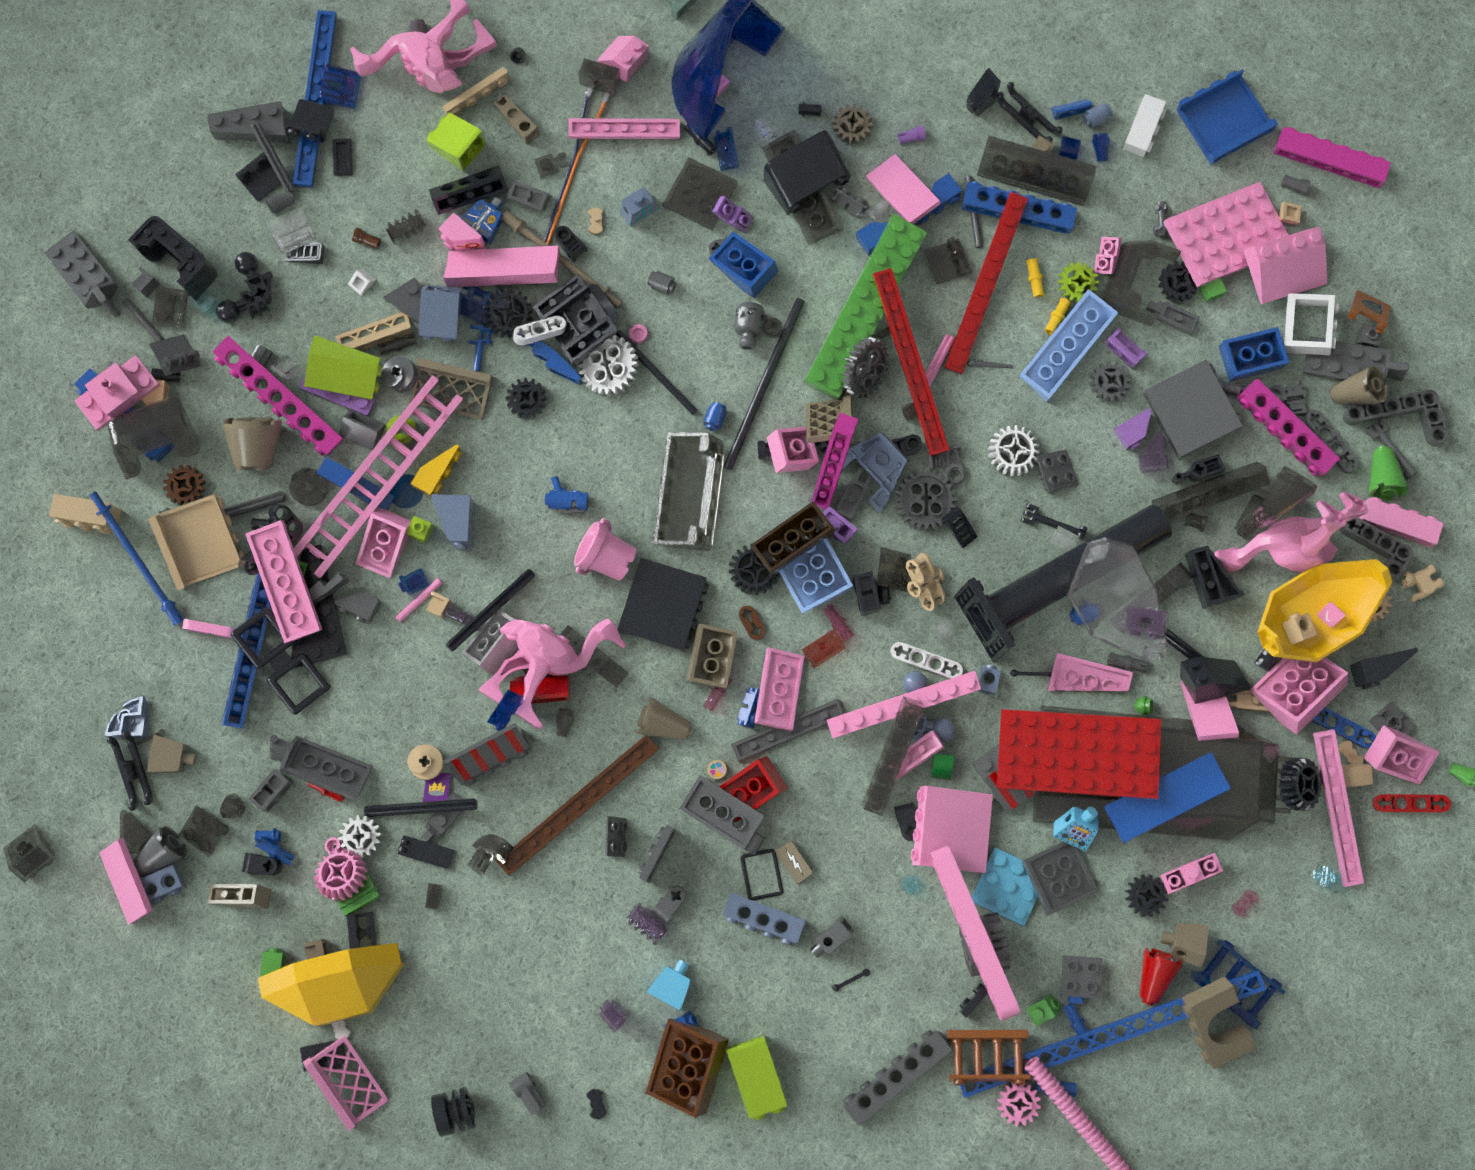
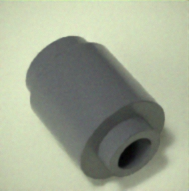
M652 271L647 285L651 286V289L668 295L670 292H674L676 282L673 276L659 271Z

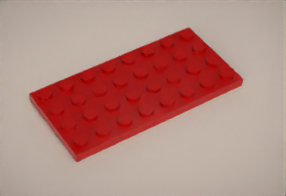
M1001 709L997 788L1158 799L1161 719Z

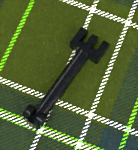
M1026 504L1025 508L1032 510V512L1024 510L1023 515L1030 518L1022 517L1020 522L1033 526L1034 522L1037 521L1084 539L1088 529L1086 526L1080 525L1078 529L1038 514L1040 507Z

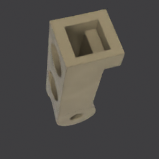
M503 95L493 103L496 110L526 144H529L540 135L537 126L507 96Z

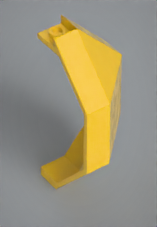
M1377 559L1319 564L1318 566H1312L1270 592L1257 632L1262 647L1274 657L1318 662L1362 635L1393 583L1389 568ZM1329 602H1332L1345 613V616L1333 627H1329L1317 616L1321 609ZM1300 613V615L1309 613L1317 635L1291 645L1282 623L1288 621V616Z
M398 943L347 949L292 963L258 978L261 998L313 1026L320 1027L373 1013L405 964L401 962Z

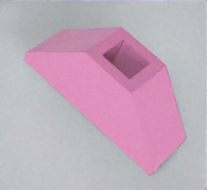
M1212 853L1176 867L1160 876L1168 894L1220 873L1223 869L1216 854Z

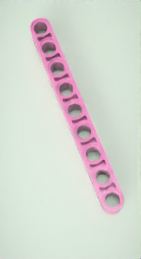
M949 846L929 853L932 864L1000 1020L1003 1021L1020 1014L1017 1001Z

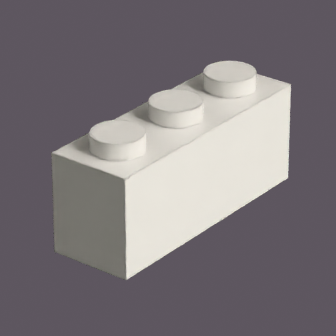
M1147 94L1144 95L1123 150L1144 157L1146 152L1150 153L1154 143L1151 141L1152 136H1156L1160 128L1157 123L1159 119L1163 120L1167 110L1164 109L1165 101Z

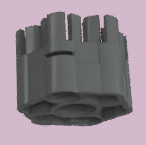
M998 912L979 915L1002 969H1011L1009 949L1003 950V948L1008 947L1007 940L1002 941V939L1006 938L1005 931L993 933V931L1004 929ZM959 926L966 966L971 977L979 976V970Z

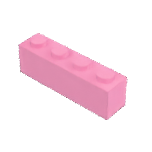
M1372 497L1365 501L1369 513L1359 517L1360 519L1384 532L1428 547L1437 545L1444 524L1439 522L1437 518L1432 516L1424 517L1415 510L1407 511L1401 509L1400 505L1384 503L1382 499Z

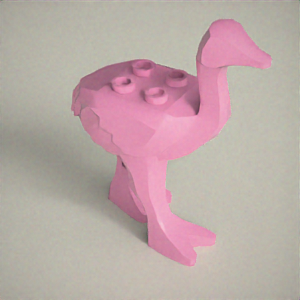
M450 0V13L428 33L406 32L394 35L373 55L362 54L355 47L350 48V51L353 55L354 67L361 77L377 72L394 54L400 52L402 54L400 58L406 64L404 66L405 70L410 75L414 74L420 86H425L429 91L443 93L462 85L461 80L458 79L457 74L453 70L466 66L474 57L491 51L497 47V43L484 26L475 19L472 22L477 35L476 43L463 50H444V43L452 35L457 20L470 12V8L464 0Z
M1342 492L1339 494L1345 505V509L1342 511L1320 500L1316 505L1322 517L1310 519L1306 517L1283 518L1274 522L1266 531L1258 534L1245 547L1241 549L1232 547L1225 550H1217L1214 554L1221 561L1227 572H1235L1243 568L1261 551L1268 550L1277 565L1291 571L1303 573L1312 566L1330 562L1337 552L1336 546L1330 541V536L1333 532L1345 526L1347 521L1369 513L1363 499L1348 492Z
M515 619L506 623L500 628V631L506 635L507 639L515 640L519 650L513 657L506 659L498 672L478 690L500 706L507 707L508 702L499 690L500 682L513 671L529 668L524 678L525 692L523 698L513 712L536 729L541 730L543 724L534 713L531 702L546 674L554 676L576 673L585 668L596 646L603 640H610L622 648H625L626 644L620 637L616 625L611 620L605 619L597 623L590 630L581 652L576 655L573 647L569 645L570 641L562 635L556 636L553 634L554 630L548 625Z

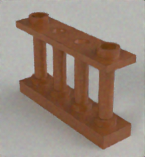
M948 1030L947 1042H952L954 1045L955 1075H949L948 1082H953V1085H965V1082H1014V1085H1025L1031 1079L1030 1074H1023L1022 1044L1028 1039V1030ZM964 1041H972L974 1045L975 1075H963L962 1044H964ZM984 1041H992V1044H994L995 1075H983L982 1044H984ZM1004 1041H1012V1044H1014L1015 1074H1003L1002 1044H1004Z

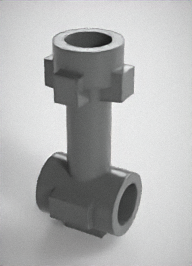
M1159 201L1155 204L1154 213L1158 214V225L1153 227V232L1156 237H1164L1169 233L1163 223L1166 220L1165 214L1169 210L1165 201Z

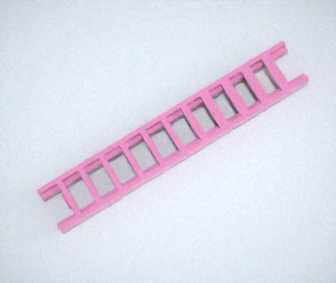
M432 375L294 547L296 557L307 547L310 549V553L318 559L324 560L314 573L318 578H322L369 519L371 513L377 509L463 401V398L457 394L449 405L445 406L429 392L439 381L435 376ZM423 400H426L441 412L436 421L417 408ZM412 414L430 427L424 436L406 423ZM400 429L418 442L412 451L394 438ZM388 444L406 456L400 466L381 453ZM377 458L395 471L388 481L369 468ZM365 472L383 485L376 496L357 483ZM353 487L372 500L364 511L345 498ZM341 502L360 515L352 526L333 513ZM329 517L348 530L340 541L321 528ZM317 532L336 545L328 556L309 543Z

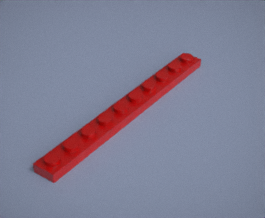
M1010 192L944 366L945 369L961 375L964 371L1028 200L1024 196Z
M889 268L873 273L872 275L929 454L932 456L948 451L949 446L893 270Z

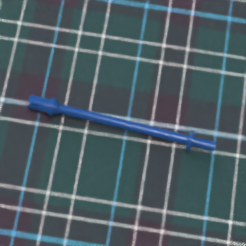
M96 491L91 493L89 496L100 510L96 515L102 514L161 601V610L166 612L174 626L183 621L184 618L176 608L175 601L172 602V600L167 598L110 513L109 509L112 506L106 507Z

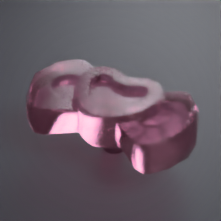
M1246 889L1240 899L1231 906L1234 914L1244 917L1246 909L1251 906V903L1258 902L1257 894L1250 889Z

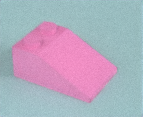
M380 507L373 511L368 521L356 565L391 578L409 539L406 532L411 520Z
M1383 725L1364 759L1376 770L1420 785L1440 752L1396 729Z

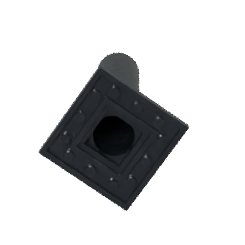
M1152 504L990 595L984 594L982 583L979 580L977 581L975 577L968 580L954 595V598L992 662L1000 659L1015 646L1014 637L1009 631H1006L1007 629L1169 539L1172 536V529L1168 519L1164 518L1165 514L1162 510Z

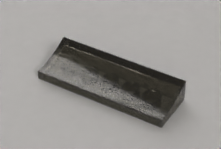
M792 130L763 146L762 149L769 162L802 141L799 134ZM825 188L804 199L802 209L797 213H793L808 245L844 230Z
M989 135L977 176L1084 206L1097 166Z

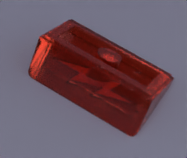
M833 629L803 648L802 652L815 669L846 647Z

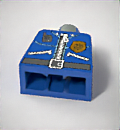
M494 197L490 204L479 200L461 219L479 233L485 242L491 244L503 222L501 220L503 215L499 212V209L504 203L497 197Z

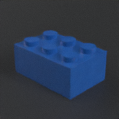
M1279 327L1227 339L1219 345L1229 382L1280 370L1289 363Z

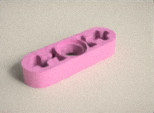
M184 619L182 626L184 630L204 634L210 633L214 634V636L231 639L230 634L235 630V628L188 619Z

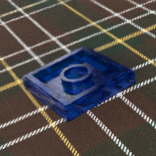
M325 64L318 100L355 109L361 76L356 71Z

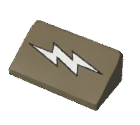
M792 840L775 851L796 884L813 874Z

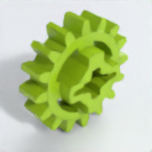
M1080 261L1076 262L1075 265L1072 262L1068 264V267L1065 266L1062 269L1063 272L1058 275L1062 279L1057 281V284L1062 286L1058 291H1064L1062 297L1069 296V301L1075 299V303H1078L1084 295L1082 294L1084 287H1088L1090 291L1096 292L1097 288L1094 285H1097L1099 281L1094 279L1098 274H1092L1094 268L1088 269V263L1081 266ZM1073 271L1072 277L1067 278L1069 273Z

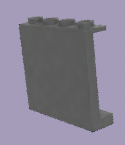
M1207 360L1146 389L1143 393L1178 460L1235 430H1240L1242 427L1241 423H1243L1240 414L1235 413L1232 399L1224 393L1225 387L1220 379L1217 380L1215 376L1216 370L1212 363H1208Z

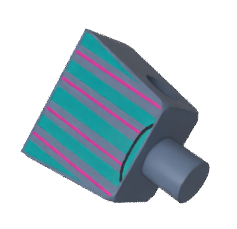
M643 187L622 200L620 213L630 227L659 210V207L648 190Z

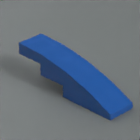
M542 341L527 344L533 347V356L547 362L545 366L548 371L578 385L582 384L581 377L552 348Z
M325 457L316 472L319 476L340 488L354 474L353 471ZM363 477L357 482L374 496L382 489ZM355 487L349 492L368 504L372 501ZM389 493L377 509L380 507L388 511L395 496Z

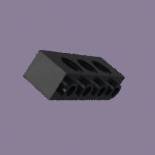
M499 165L429 189L438 215L508 191Z

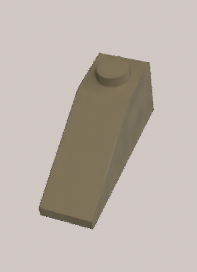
M211 884L207 904L268 909L272 889L258 884Z

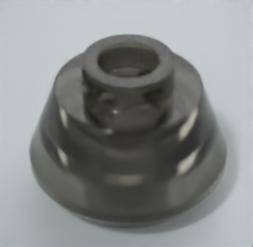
M235 793L227 795L220 807V814L223 818L236 819L238 816L241 817L245 811L244 801Z

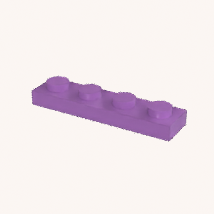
M305 373L299 389L369 417L376 401L375 398L367 399L304 386Z

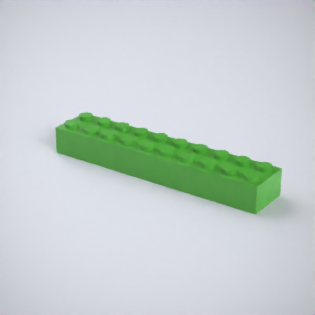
M896 214L890 218L803 383L835 400L840 397L846 384L842 382L845 378L842 373L846 371L843 365L847 364L846 357H850L849 351H854L853 345L858 346L859 340L863 341L864 337H872L884 314L872 274L892 268L897 286H899L927 234L926 231Z

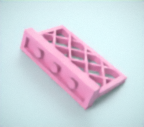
M345 1035L311 1059L309 1057L303 1062L305 1068L348 1131L353 1129L356 1123L388 1101V1098ZM344 1042L348 1047L346 1056L335 1054L337 1046ZM323 1056L331 1057L329 1068L321 1067L317 1060ZM334 1058L345 1059L343 1070L332 1068ZM348 1060H355L359 1063L357 1072L346 1070ZM331 1072L342 1073L340 1084L330 1081ZM345 1074L356 1075L354 1086L343 1084ZM359 1076H366L370 1079L368 1088L357 1086ZM342 1088L353 1089L351 1100L341 1097ZM356 1090L367 1091L365 1102L354 1100ZM370 1092H377L382 1097L376 1103L368 1102ZM353 1104L364 1105L363 1112L355 1117L352 1113Z

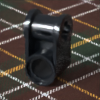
M559 226L555 230L557 244L564 250L572 262H575L576 258L583 252L588 251L586 245L567 226ZM563 233L569 235L564 240L560 239L559 236Z
M912 434L891 440L906 457L915 455L921 450L922 440L918 435ZM916 441L918 447L912 449L908 446V443Z
M914 803L895 806L894 811L902 837L907 841H913V837L909 834L906 835L908 827L916 829L917 821L915 820L916 809Z
M245 853L242 872L277 875L282 870V863L276 858ZM268 864L274 865V868H268Z

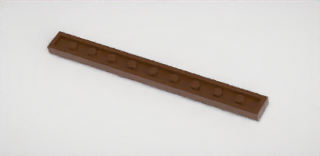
M645 735L496 862L508 876H511L659 750L648 735Z

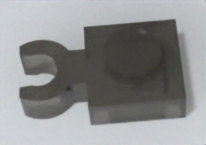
M560 153L556 158L549 154L534 159L540 178L557 173L556 167H568V162L562 163L560 161L566 157V153Z

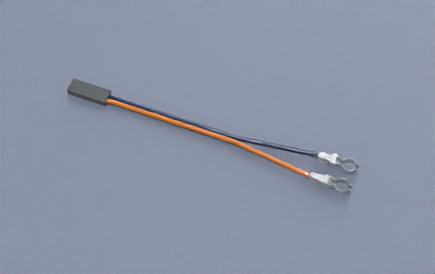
M601 73L595 81L590 76L591 79L586 83L581 118L585 117L587 103L597 88L596 81L601 78ZM610 74V75L607 77V82H608V79L613 76V74ZM618 80L612 86L608 82V85L604 87L601 108L596 118L601 117L604 109L609 104L610 98L614 94L613 86L618 84ZM576 139L573 156L543 239L549 245L580 156L589 139L584 140L578 154L580 139Z

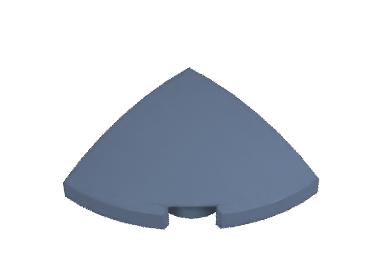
M142 696L125 703L122 707L127 709L121 710L118 715L114 714L105 731V737L107 738L112 736L124 739L121 736L124 731L130 732L134 739L147 738L148 712L146 698Z

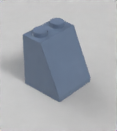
M425 285L421 289L418 335L430 340L435 337H442L443 341L457 339L463 288Z
M432 494V501L448 541L453 547H456V550L467 551L468 548H473L475 502L471 496Z

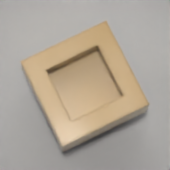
M1283 202L1280 206L1279 221L1292 225L1299 224L1301 205Z

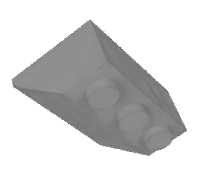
M499 609L485 622L462 654L493 676L498 672L503 662L511 658L518 648L515 640L507 639L506 635L500 631V628L506 623L515 619Z

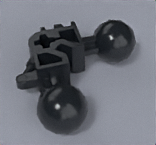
M246 251L238 254L234 265L239 273L247 276L248 279L245 281L251 292L244 291L240 293L242 299L236 302L223 300L218 304L216 315L224 323H234L239 318L240 312L248 309L253 319L254 314L257 312L262 316V310L265 308L270 312L268 305L272 301L270 282L273 274L271 272L263 275L258 274L256 271L259 263L258 259L250 252ZM264 293L265 297L261 298L260 294Z

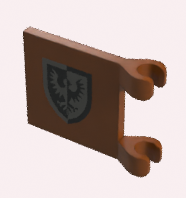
M1356 290L1347 318L1355 321L1357 314H1361L1378 322L1375 331L1383 334L1385 327L1388 326L1387 322L1391 306Z

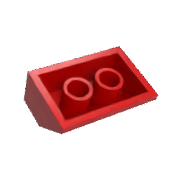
M568 675L545 676L539 684L531 704L570 701V677ZM525 676L515 677V680L510 681L509 702L514 706L518 705L523 698Z

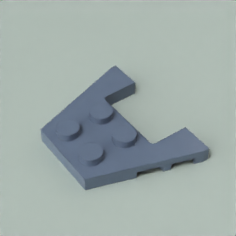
M883 432L849 448L842 469L843 471L856 459L881 485V488L868 500L879 513L884 510L909 461Z

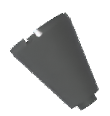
M167 826L159 827L133 860L139 877L144 878L187 856L185 843L182 846L177 841L180 836L174 830Z

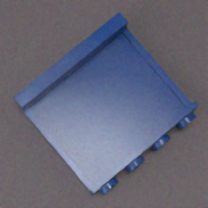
M1243 69L1238 72L1233 71L1229 73L1222 81L1220 79L1214 81L1210 85L1211 87L1207 89L1201 88L1190 98L1188 96L1179 101L1176 109L1210 165L1274 131L1278 125L1275 118L1269 120L1242 77Z

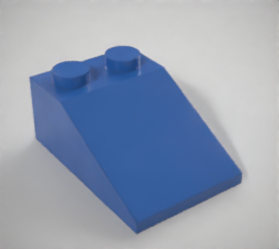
M732 232L709 258L731 281L753 298L778 273L775 260L735 232Z

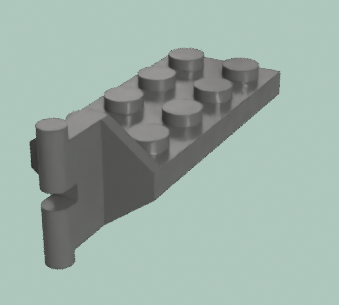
M74 230L44 252L87 309L103 305L114 317L120 316V311L111 301L118 288L117 284Z
M1310 336L1309 341L1326 342V339ZM1336 341L1335 349L1331 348L1330 355L1306 354L1303 374L1343 381L1368 367L1377 366L1385 376V379H1382L1385 385L1386 378L1402 381L1410 365L1408 363L1390 361L1391 350Z
M276 735L270 737V759L282 762L280 766L281 772L357 801L372 770V765L299 736H296L291 743L279 739Z

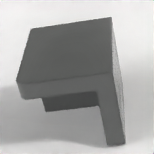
M140 266L138 270L142 274L132 285L147 298L159 286V283Z

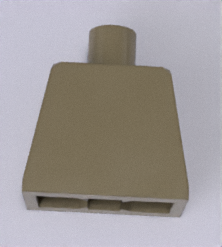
M153 735L147 772H183L185 764H196L197 754L187 753L188 745Z
M1177 923L1173 933L1162 932L1161 943L1172 945L1171 956L1173 958L1203 967L1207 952L1209 925Z

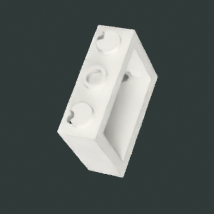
M1288 293L1284 338L1286 353L1331 354V348L1335 349L1336 337H1332V332L1336 331L1337 320H1333L1334 314L1338 313V302H1335V295ZM1295 305L1328 306L1326 342L1292 341Z

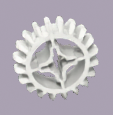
M1017 425L1014 426L1013 430L1010 426H1007L1006 431L1001 428L999 430L1000 434L995 433V439L990 440V444L993 446H989L988 451L993 453L989 454V458H995L991 464H999L996 468L997 471L1001 467L1004 468L1003 475L1009 470L1010 476H1013L1015 471L1018 476H1021L1022 471L1025 474L1028 473V468L1033 469V463L1037 462L1035 456H1038L1040 451L1035 449L1039 448V444H1033L1037 438H1030L1031 431L1027 434L1024 433L1025 427H1022L1021 431H1018ZM1012 437L1011 444L1004 445L1003 447L999 446L1001 441ZM1019 439L1026 443L1028 449L1020 445ZM1013 445L1018 450L1015 456L1012 454V451L1010 452ZM1000 453L1008 456L1009 463L1003 460ZM1029 455L1025 462L1016 465L1017 457Z

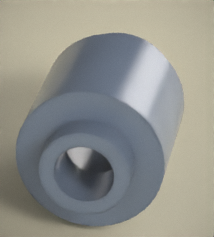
M1100 103L1086 110L1083 118L1087 126L1090 125L1094 128L1108 121L1113 116V113L1108 103Z

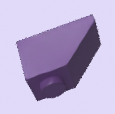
M1150 408L1117 426L1114 430L1126 450L1130 447L1134 450L1142 445L1141 441L1146 436L1151 415Z

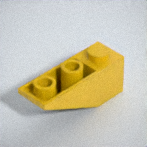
M456 444L421 466L411 485L432 497V494H439L443 487L442 481L444 478L447 479L452 472V464L454 462L457 463L462 455L460 446Z

